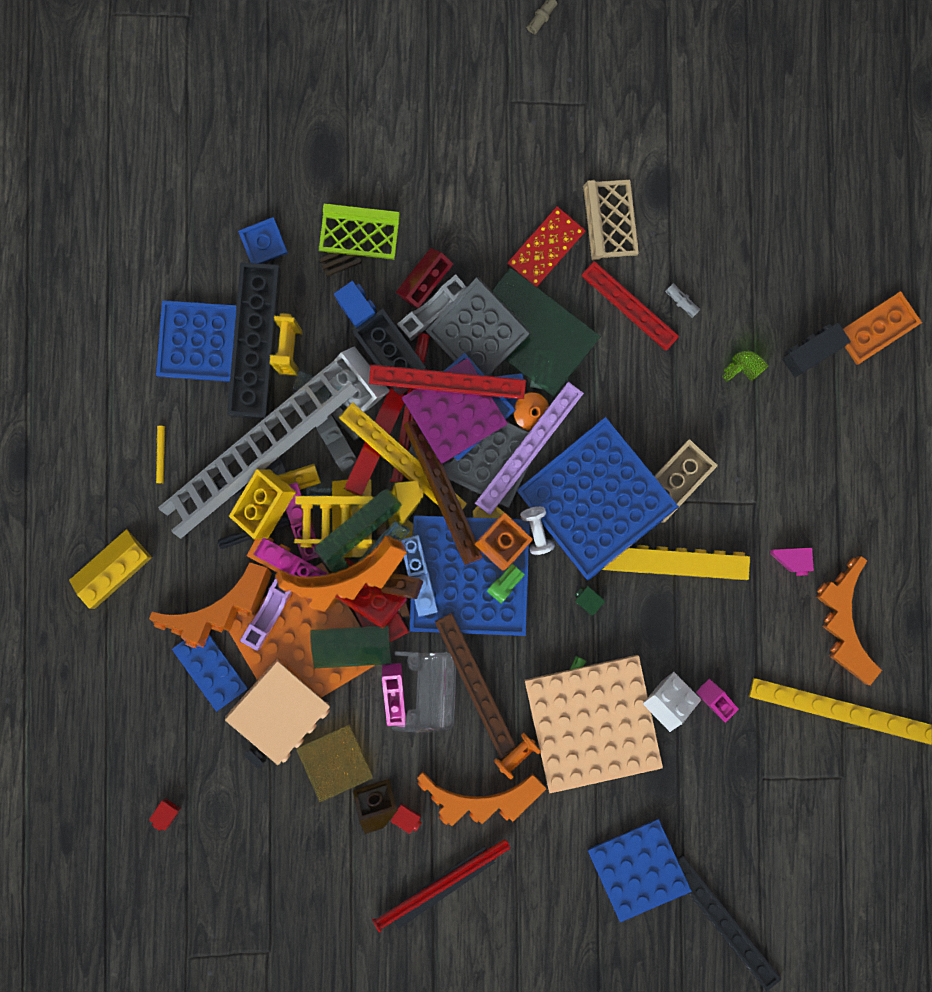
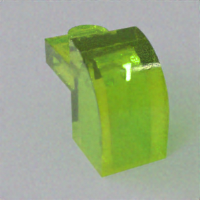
M743 351L731 358L736 365L731 363L724 369L726 374L722 377L728 382L742 370L750 381H753L769 366L758 354Z

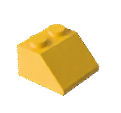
M418 481L394 484L391 491V501L396 531L403 527L416 510L421 498H423L422 486L419 487Z

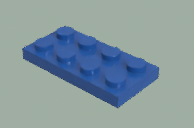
M210 634L204 648L200 646L192 648L185 645L186 641H182L172 649L216 712L249 689Z

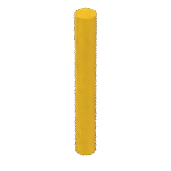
M157 426L156 483H164L165 426Z

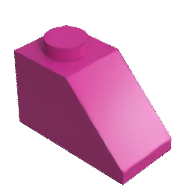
M812 548L770 550V554L787 570L796 572V576L808 575V571H814Z
M710 679L696 692L725 723L739 710L725 692Z

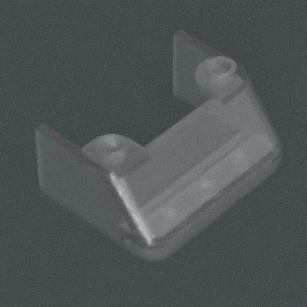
M395 651V655L408 656V666L411 670L418 671L416 709L407 712L405 725L392 726V730L414 733L449 731L454 724L456 665L450 653Z

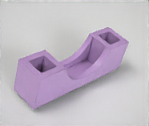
M276 578L269 589L262 607L240 640V642L256 651L260 650L293 593L292 591L282 590L278 586Z

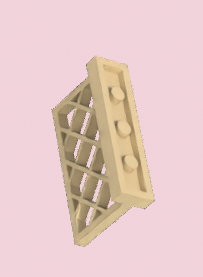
M630 180L587 181L583 188L592 260L638 255ZM617 186H626V194L623 197L615 191ZM598 187H605L610 191L605 199L598 193ZM611 194L620 200L615 207L607 201ZM621 202L628 207V213L625 216L617 210ZM603 203L612 210L607 217L600 210ZM613 212L622 218L618 225H615L608 219ZM623 221L630 225L631 230L628 234L619 228ZM605 222L614 228L610 235L603 231L602 226ZM615 231H618L625 237L620 244L611 238ZM626 239L632 243L633 251H626L621 246ZM607 241H610L617 247L613 252L605 253Z

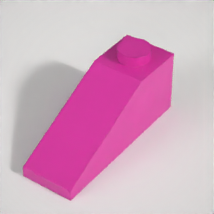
M401 663L382 664V684L387 726L406 725Z

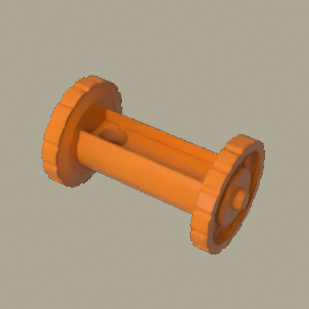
M525 733L521 735L524 741L502 761L497 758L493 760L500 768V771L510 780L513 778L511 771L533 751L537 754L541 752L534 744L535 741L531 740Z

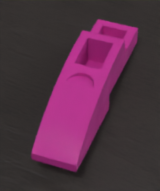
M294 482L288 484L296 493L287 506L286 512L295 539H303V509L301 505L295 504V496H302L298 483ZM311 522L310 539H317ZM297 543L303 560L308 561L322 556L319 544H312L311 548L300 547V544Z
M264 537L254 552L255 556L294 576L315 577L328 575V573Z

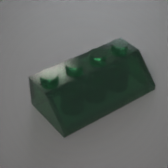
M386 625L383 629L379 626L310 630L314 669L392 664L390 625Z

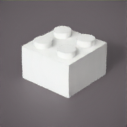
M673 672L659 683L643 705L671 732L686 720L701 699Z

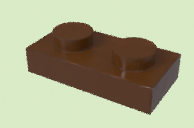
M392 573L380 590L383 593L417 599L423 581L420 578Z

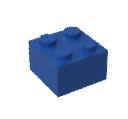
M351 281L334 293L336 301L356 328L377 312L372 301L365 299V292L359 283L355 285Z

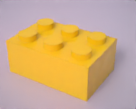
M256 469L229 517L253 539H263V537L268 539L296 491L269 469Z

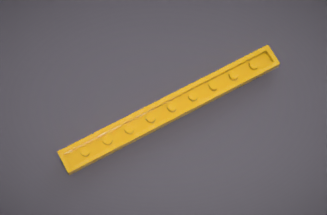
M756 678L752 680L748 697L932 745L931 724Z

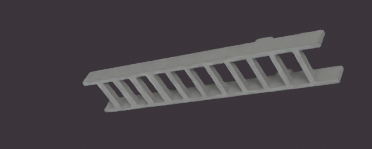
M335 360L158 507L167 516L175 509H177L183 521L171 530L173 534L180 539L245 486L252 478L256 469H265L315 426L318 427L328 419L327 416L358 391L350 381L339 391H336L332 386L330 380L343 370ZM326 385L333 396L321 404L314 393ZM313 400L318 408L307 417L300 405L303 406L306 402ZM296 410L303 421L292 429L285 417ZM281 422L288 433L277 442L270 430ZM266 434L273 446L262 454L255 442ZM249 447H252L258 458L248 466L241 454ZM236 459L243 471L236 477H233L227 466ZM221 472L227 484L219 490L212 478ZM205 484L212 494V497L206 502L203 501L198 492ZM190 497L197 506V509L189 514L183 504Z

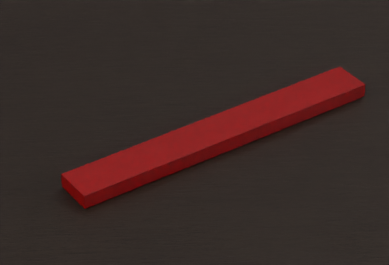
M374 364L370 365L369 384L516 399H524L526 385L525 379Z

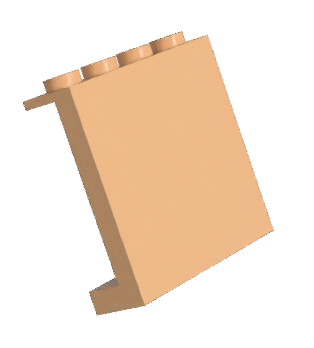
M277 658L225 716V721L279 765L281 761L284 763L290 757L291 753L289 752L294 747L298 748L302 744L305 734L307 732L310 734L316 728L317 724L315 723L320 718L324 719L330 712V705L290 672Z

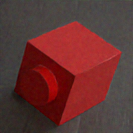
M165 798L158 805L149 821L152 822L151 825L157 830L166 831L181 808Z
M403 803L400 804L390 821L409 834L412 830L416 832L422 823L419 820L421 815Z

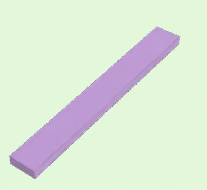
M570 382L565 385L475 502L477 506L491 515L584 394Z

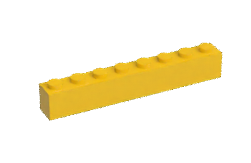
M637 545V549L628 548L602 570L749 580L750 556H745L744 552H733V555H725L726 551H714V554H706V550L695 549V553L687 552L686 548H676L675 551H668V547H656V550H649V546Z

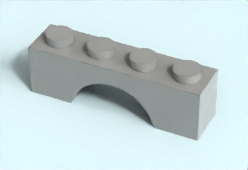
M454 275L441 286L429 301L402 319L397 324L398 328L411 342L434 323L467 287L457 275Z

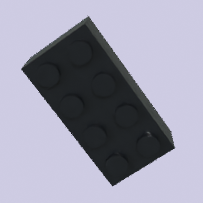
M381 309L352 331L376 365L428 370L384 309ZM392 386L400 396L410 389Z

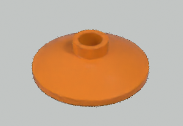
M526 393L524 399H518L514 405V419L521 428L531 431L549 408V404L538 393ZM536 409V415L533 416L532 410Z

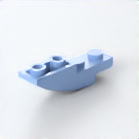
M419 535L401 539L400 541L407 552L404 560L408 576L420 578L423 581L417 599H414L418 616L437 613L434 591Z

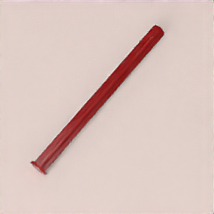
M420 333L415 352L425 364L429 335ZM410 388V389L408 390V393L412 392V391L415 390V389H414V388ZM405 405L399 444L409 451L410 439L404 424L414 420ZM394 467L392 479L389 481L394 483L403 482L404 475Z
M506 839L502 840L379 918H373L372 921L376 929L382 932V928L508 851L511 848L510 844Z

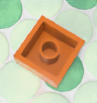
M503 513L474 545L503 571L511 565L533 539L506 513Z

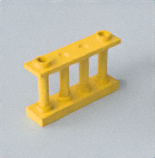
M282 313L280 316H274V321L280 327L278 353H276V356L270 355V364L279 374L298 376L299 368L293 361L295 335H302L303 331L295 318H292V315Z
M295 496V504L301 505L303 509V539H295V543L300 544V547L311 548L312 544H358V548H370V544H375V540H368V509H370V505H376V497ZM313 505H320V509H322V539H310L311 509H313ZM332 505H339V509H341V539H329L330 509H332ZM351 505H359L360 540L349 539V509H351Z

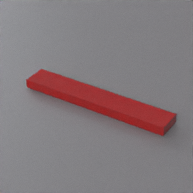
M595 261L581 275L665 351L679 338V335Z
M391 388L375 419V423L389 435L404 405L402 397L405 396L404 394L400 396ZM366 442L344 487V490L357 496L363 495L380 457V454Z

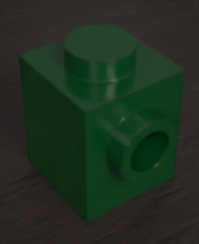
M588 586L585 589L581 587L574 595L577 597L574 601L591 616L605 603Z

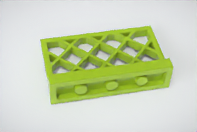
M324 204L319 251L395 260L400 213ZM327 218L335 219L339 225L330 231L326 226ZM348 221H354L358 227L349 233L343 225ZM367 223H373L377 229L368 235L362 227ZM386 225L394 226V232L388 237L381 230ZM342 227L347 235L338 241L333 233ZM361 230L366 237L357 243L352 235ZM380 232L385 239L376 245L371 237ZM330 235L337 242L332 247H324V240ZM349 237L355 243V246L350 250L342 246V243ZM368 239L374 246L369 252L364 251L360 247ZM388 242L392 247L391 254L382 253L379 248Z

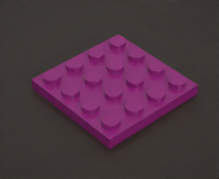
M468 358L445 371L478 375ZM415 389L402 397V400L441 464L508 425L491 396Z

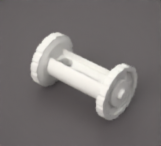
M540 506L526 509L520 514L523 521H529L535 543L529 549L531 554L535 555L550 552L555 548L553 540H546L541 518L546 515V510Z

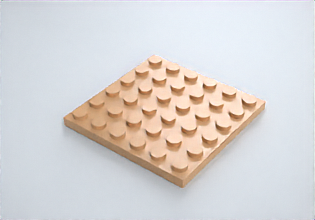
M639 655L525 680L549 793L663 768L652 715L643 705L648 696Z

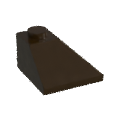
M390 779L353 790L358 819L364 833L368 834L383 829L397 812Z

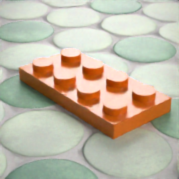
M900 291L843 328L851 341L844 347L856 365H858L922 322Z

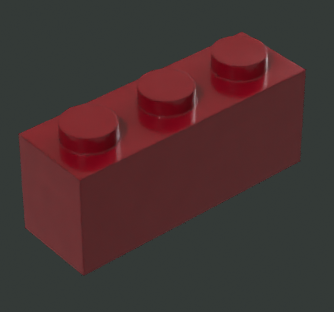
M430 248L396 293L407 304L419 308L453 263L442 252Z

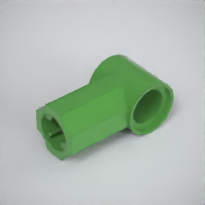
M511 564L499 579L497 578L489 587L487 592L502 604L525 574L514 564Z

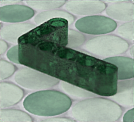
M389 489L383 490L315 547L316 554L332 573L350 567L343 556L393 516L401 508V502Z

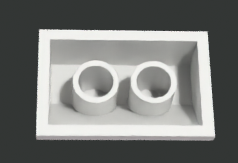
M355 346L341 352L335 359L343 370L330 380L332 386L336 391H339L350 381L358 390L343 403L346 408L353 402L363 412H366L389 392V389L384 385L369 384L370 365Z

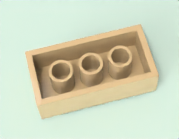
M689 439L654 477L680 507L718 465ZM672 512L669 516H667V517H666L664 520H662L661 522H662V523L666 522V521L668 520V518H669L674 512Z

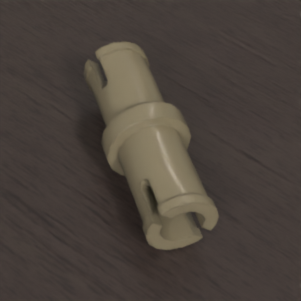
M546 0L542 7L537 9L535 17L527 26L531 33L537 34L544 22L549 20V15L558 5L557 1Z

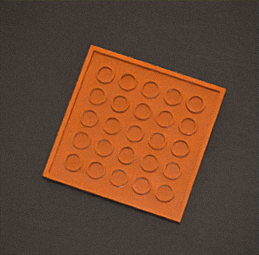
M323 563L316 566L329 574ZM293 592L263 646L258 651L240 642L249 624L255 618L254 615L244 616L237 613L229 632L257 680L278 658L290 672L320 698L381 662L350 607L336 597L326 611L323 612L318 609H311L307 605L306 598H302ZM266 597L262 598L257 613L262 607Z

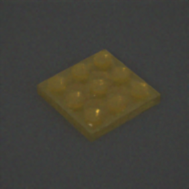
M350 724L296 749L319 802L373 778Z

